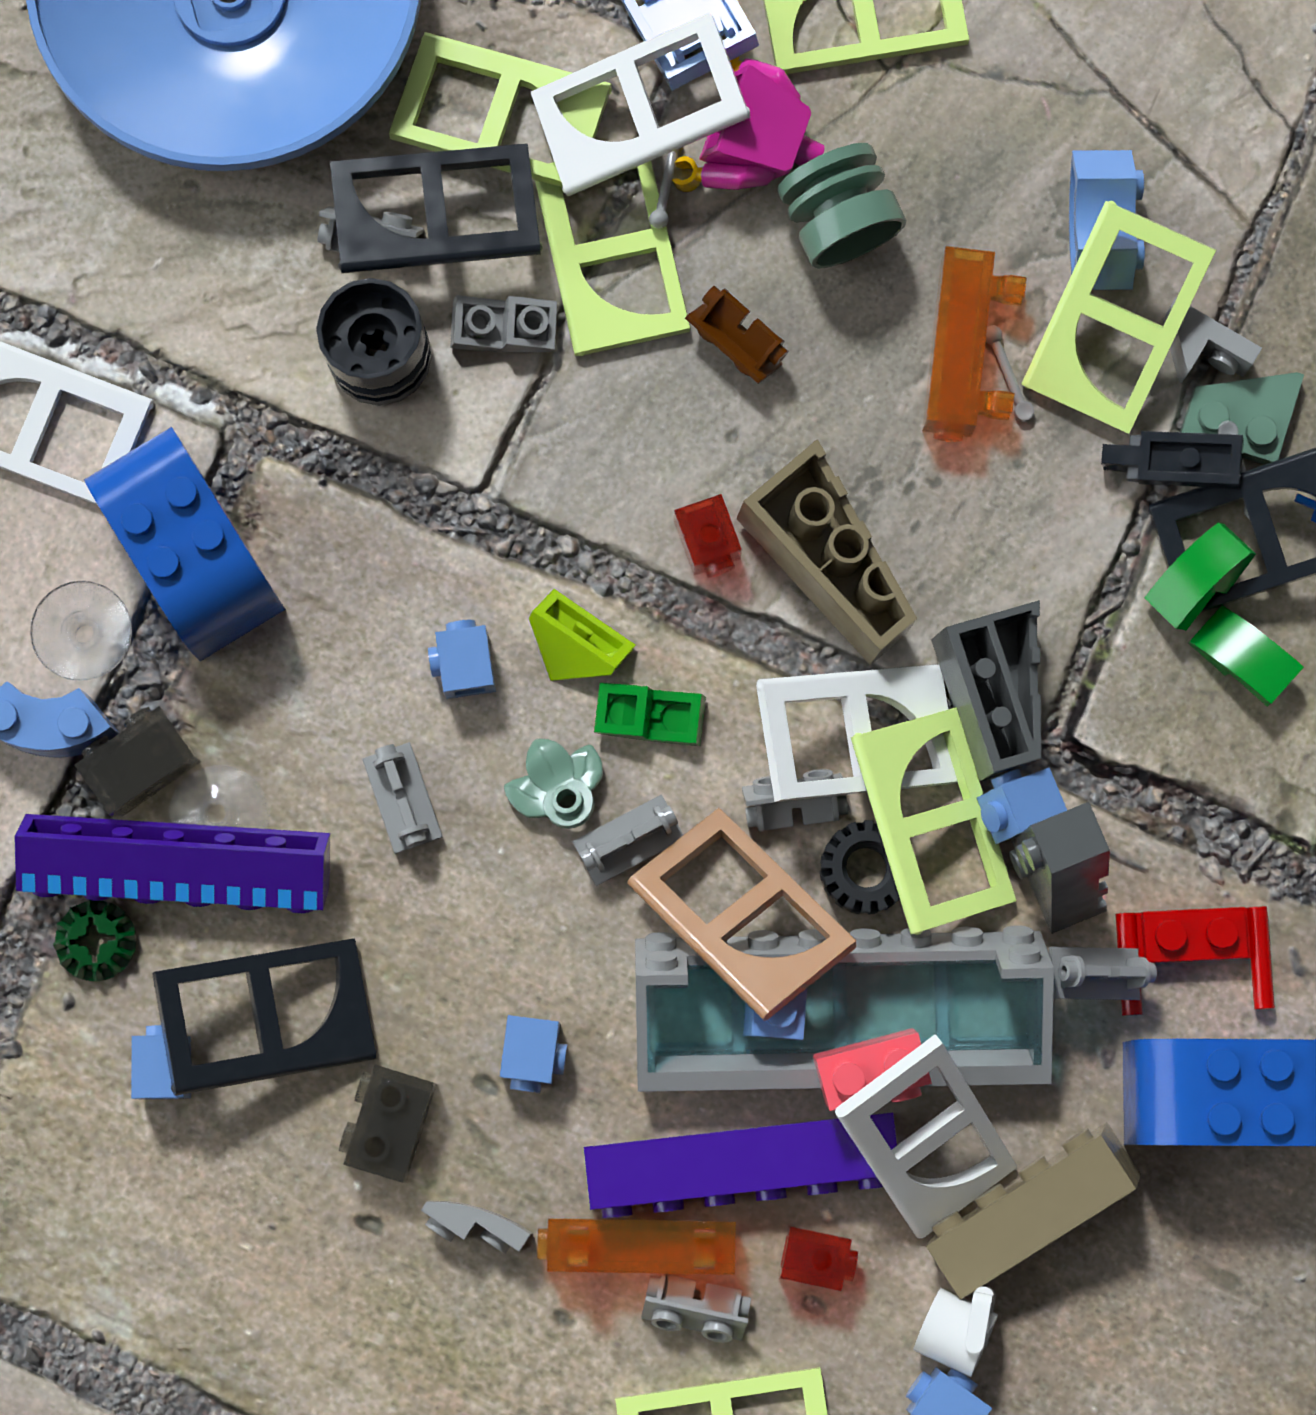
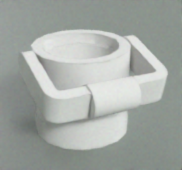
M989 1286L979 1287L974 1291L972 1302L964 1298L960 1300L957 1295L940 1288L925 1318L913 1350L971 1377L988 1344L998 1314L993 1312L996 1298L994 1290Z

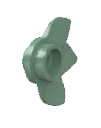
M535 739L529 747L526 756L528 775L514 779L504 785L508 800L519 813L528 818L548 817L554 825L566 829L581 826L590 818L594 810L595 801L592 792L603 775V764L600 756L592 745L583 746L570 756L565 748L555 741ZM573 795L576 797V802L572 807H560V802L565 796Z

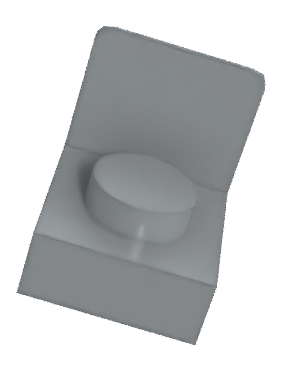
M1177 298L1174 299L1162 319L1163 324H1165ZM1191 306L1170 347L1180 383L1184 381L1201 353L1209 357L1208 362L1217 370L1228 375L1237 373L1243 377L1253 365L1262 347Z

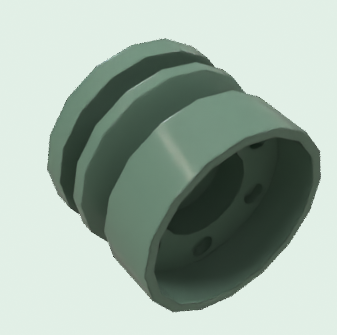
M868 143L850 144L817 156L791 172L778 185L777 192L782 203L790 205L787 213L790 220L796 223L808 222L799 232V240L812 267L817 269L828 268L865 255L895 237L906 225L907 220L894 192L888 189L875 190L884 181L885 173L882 167L874 165L877 156L872 145Z

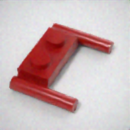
M1267 906L1115 914L1117 947L1138 949L1139 957H1144L1149 962L1170 963L1250 959L1254 1009L1275 1008ZM1141 988L1140 1000H1121L1122 1016L1143 1015Z

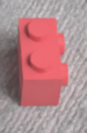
M910 1028L813 1054L825 1104L829 1111L836 1110L839 1105L921 1045L919 1033ZM929 1072L892 1099L891 1102H901L921 1096L920 1087L932 1084Z

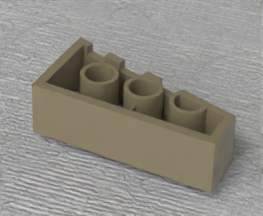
M817 439L746 498L736 519L871 666L908 633L917 617L886 561L882 562L871 542L872 536L864 521H860L846 497L848 493L839 476L835 477L825 459L826 453Z
M1107 1122L1092 1132L1087 1128L1062 1144L1064 1151L1049 1161L1044 1156L1035 1160L1018 1172L1021 1179L1008 1188L1004 1189L1001 1184H998L975 1199L978 1207L964 1217H961L958 1211L932 1227L936 1235L930 1239L926 1247L960 1300L1137 1189L1141 1173Z

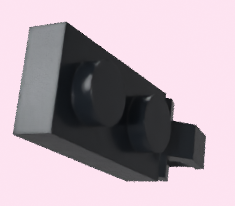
M1141 431V435H1130L1129 445L1103 444L1101 465L1103 470L1127 472V481L1139 482V484L1240 489L1244 438L1243 435Z

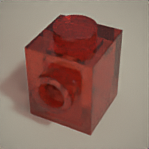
M722 494L674 510V523L693 575L705 572L707 578L727 573L735 568L734 561L741 559L742 548Z
M788 1225L778 1276L781 1279L842 1291L844 1280L853 1282L859 1251L850 1249L852 1239L848 1237Z

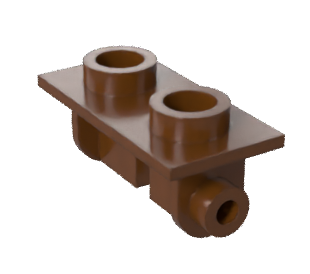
M716 286L710 288L702 298L704 304L685 317L697 329L699 335L704 340L719 348L734 362V365L741 373L750 376L758 384L783 365L781 361L789 352L782 346L785 341L760 319L754 320L748 329L741 325L750 311L731 295L726 288L721 291Z

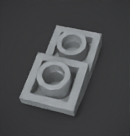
M456 295L453 300L450 348L493 352H553L555 350L557 301L508 296L505 301Z
M427 1201L421 1209L422 1212L430 1216L425 1225L450 1242L455 1235H458L463 1240L466 1239L478 1223L485 1228L480 1237L506 1254L510 1246L519 1252L532 1234L531 1231L500 1214L465 1203Z

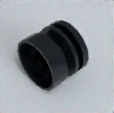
M367 278L349 282L331 294L320 310L316 331L322 355L342 391L358 402L377 406L400 402L414 393L428 375L432 353L429 337L420 311L408 292L391 281ZM382 344L386 345V352L379 350ZM370 349L378 350L374 357L370 355Z

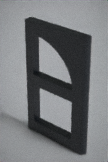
M528 143L330 161L340 256L338 268L341 270V274L541 255L543 247L539 239ZM510 165L517 230L448 236L441 172ZM421 174L428 238L418 239L401 236L376 222L361 204L352 180Z
M1316 447L1242 472L1240 489L1198 487L1149 504V513L1153 516L1170 567L1186 550L1177 525L1178 521L1244 500L1268 573L1234 584L1227 594L1215 592L1200 613L1316 575V557L1287 566L1263 494L1271 490L1287 489L1301 491L1316 497Z
M355 938L152 973L171 1079V1090L174 1096L376 1059L377 1051L372 1034ZM335 958V992L325 1019L318 1029L305 1041L294 1047L283 1049L269 969ZM246 973L260 1054L192 1066L178 985Z

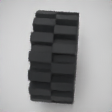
M864 820L862 823L853 822L845 828L838 830L827 843L820 860L821 881L823 880L824 890L827 895L836 901V905L841 908H847L851 910V913L876 914L879 911L890 908L900 899L878 826L872 820ZM858 849H873L885 861V876L879 884L873 887H861L855 884L848 876L847 860Z

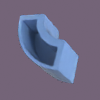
M1132 150L1072 151L1069 189L1071 275L1105 201H1114L1118 206L1136 213V200H1142L1144 174L1143 170L1135 169ZM1120 230L1093 290H1133L1135 270H1142L1144 267V241L1137 240L1136 237Z
M8 681L0 686V740L17 750L42 757H72L97 750L121 735L93 699L80 688L63 697L39 699L24 694Z

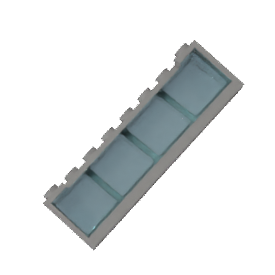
M968 926L955 928L952 930V933H931L927 929L919 935L910 934L909 928L902 930L901 934H880L879 931L868 928L855 929L850 932V935L856 940V948L807 987L803 1040H787L743 1036L746 1002L682 938H676L674 934L667 932L651 933L645 938L635 939L638 1092L821 1088L813 1054L910 1028L919 1033L921 1044L933 1035H936L946 1047L969 1086L1051 1084L1054 966L1041 932L1034 931L1026 926H1009L1004 928L1003 932H982L979 928ZM817 929L804 930L799 933V936H778L773 931L759 930L749 933L747 937H731L725 943L738 951L753 956L784 957L811 949L825 941L826 938ZM937 1067L929 1072L932 1084L925 1086H948Z

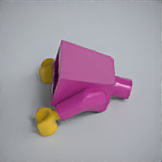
M739 56L730 61L746 106L750 109V118L707 136L699 158L706 162L703 167H698L696 162L690 157H679L675 161L677 168H689L693 172L688 179H672L678 190L691 192L700 185V182H702L705 188L727 190L767 186L772 180L788 174L792 169L793 163L801 166L824 154L825 146L804 135L811 117V110L809 106L801 101L800 94L782 68L752 58H745L741 61Z

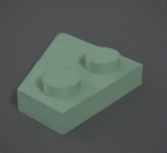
M1295 372L1197 386L1192 392L1180 432L1218 434V427L1222 422L1233 421L1238 427V435H1243L1244 438L1243 458L1263 465L1277 461L1304 374Z

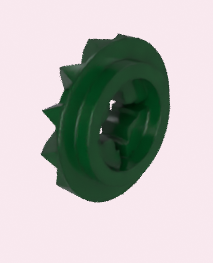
M88 900L87 902L70 907L62 920L56 924L57 931L53 946L60 965L76 978L92 982L108 980L121 973L128 966L136 948L134 925L126 912L110 902ZM92 919L94 925L97 926L98 933L110 937L115 936L116 940H108L107 943L99 945L97 962H95V956L92 955L89 947L74 944V941L89 936V927H92Z

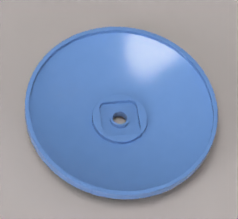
M26 0L30 25L38 49L53 78L70 102L100 131L124 147L166 164L195 170L237 171L275 165L299 157L332 140L361 118L381 97L398 72L416 30L421 0H237L232 3H224L220 0Z

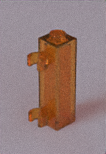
M946 246L941 259L922 427L923 432L933 433V438L940 441L960 442L963 440V436L972 437L977 426L978 415L998 420H1009L1010 414L1013 412L1015 393L1007 391H980L990 300L1006 305H1021L1022 298L1025 297L1027 278L1016 275H993L995 252Z
M549 1217L548 1228H538L537 1260H547L548 1272L735 1275L736 1222L733 1220Z

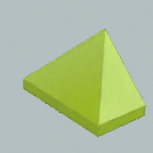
M553 589L529 616V621L550 681L612 675L636 646L633 642L556 589Z

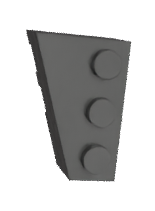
M1040 600L947 626L931 639L953 708L957 707L979 782L1016 769H1024L1041 759V695L1038 694L1040 647H1037V618L1040 616Z
M1089 802L1032 824L1012 840L1015 849L1009 851L1013 867L1021 880L1026 877L1028 878L1051 934L1107 911V904L1102 896L1108 894V886L1105 881L1099 883V879L1109 875L1110 849Z

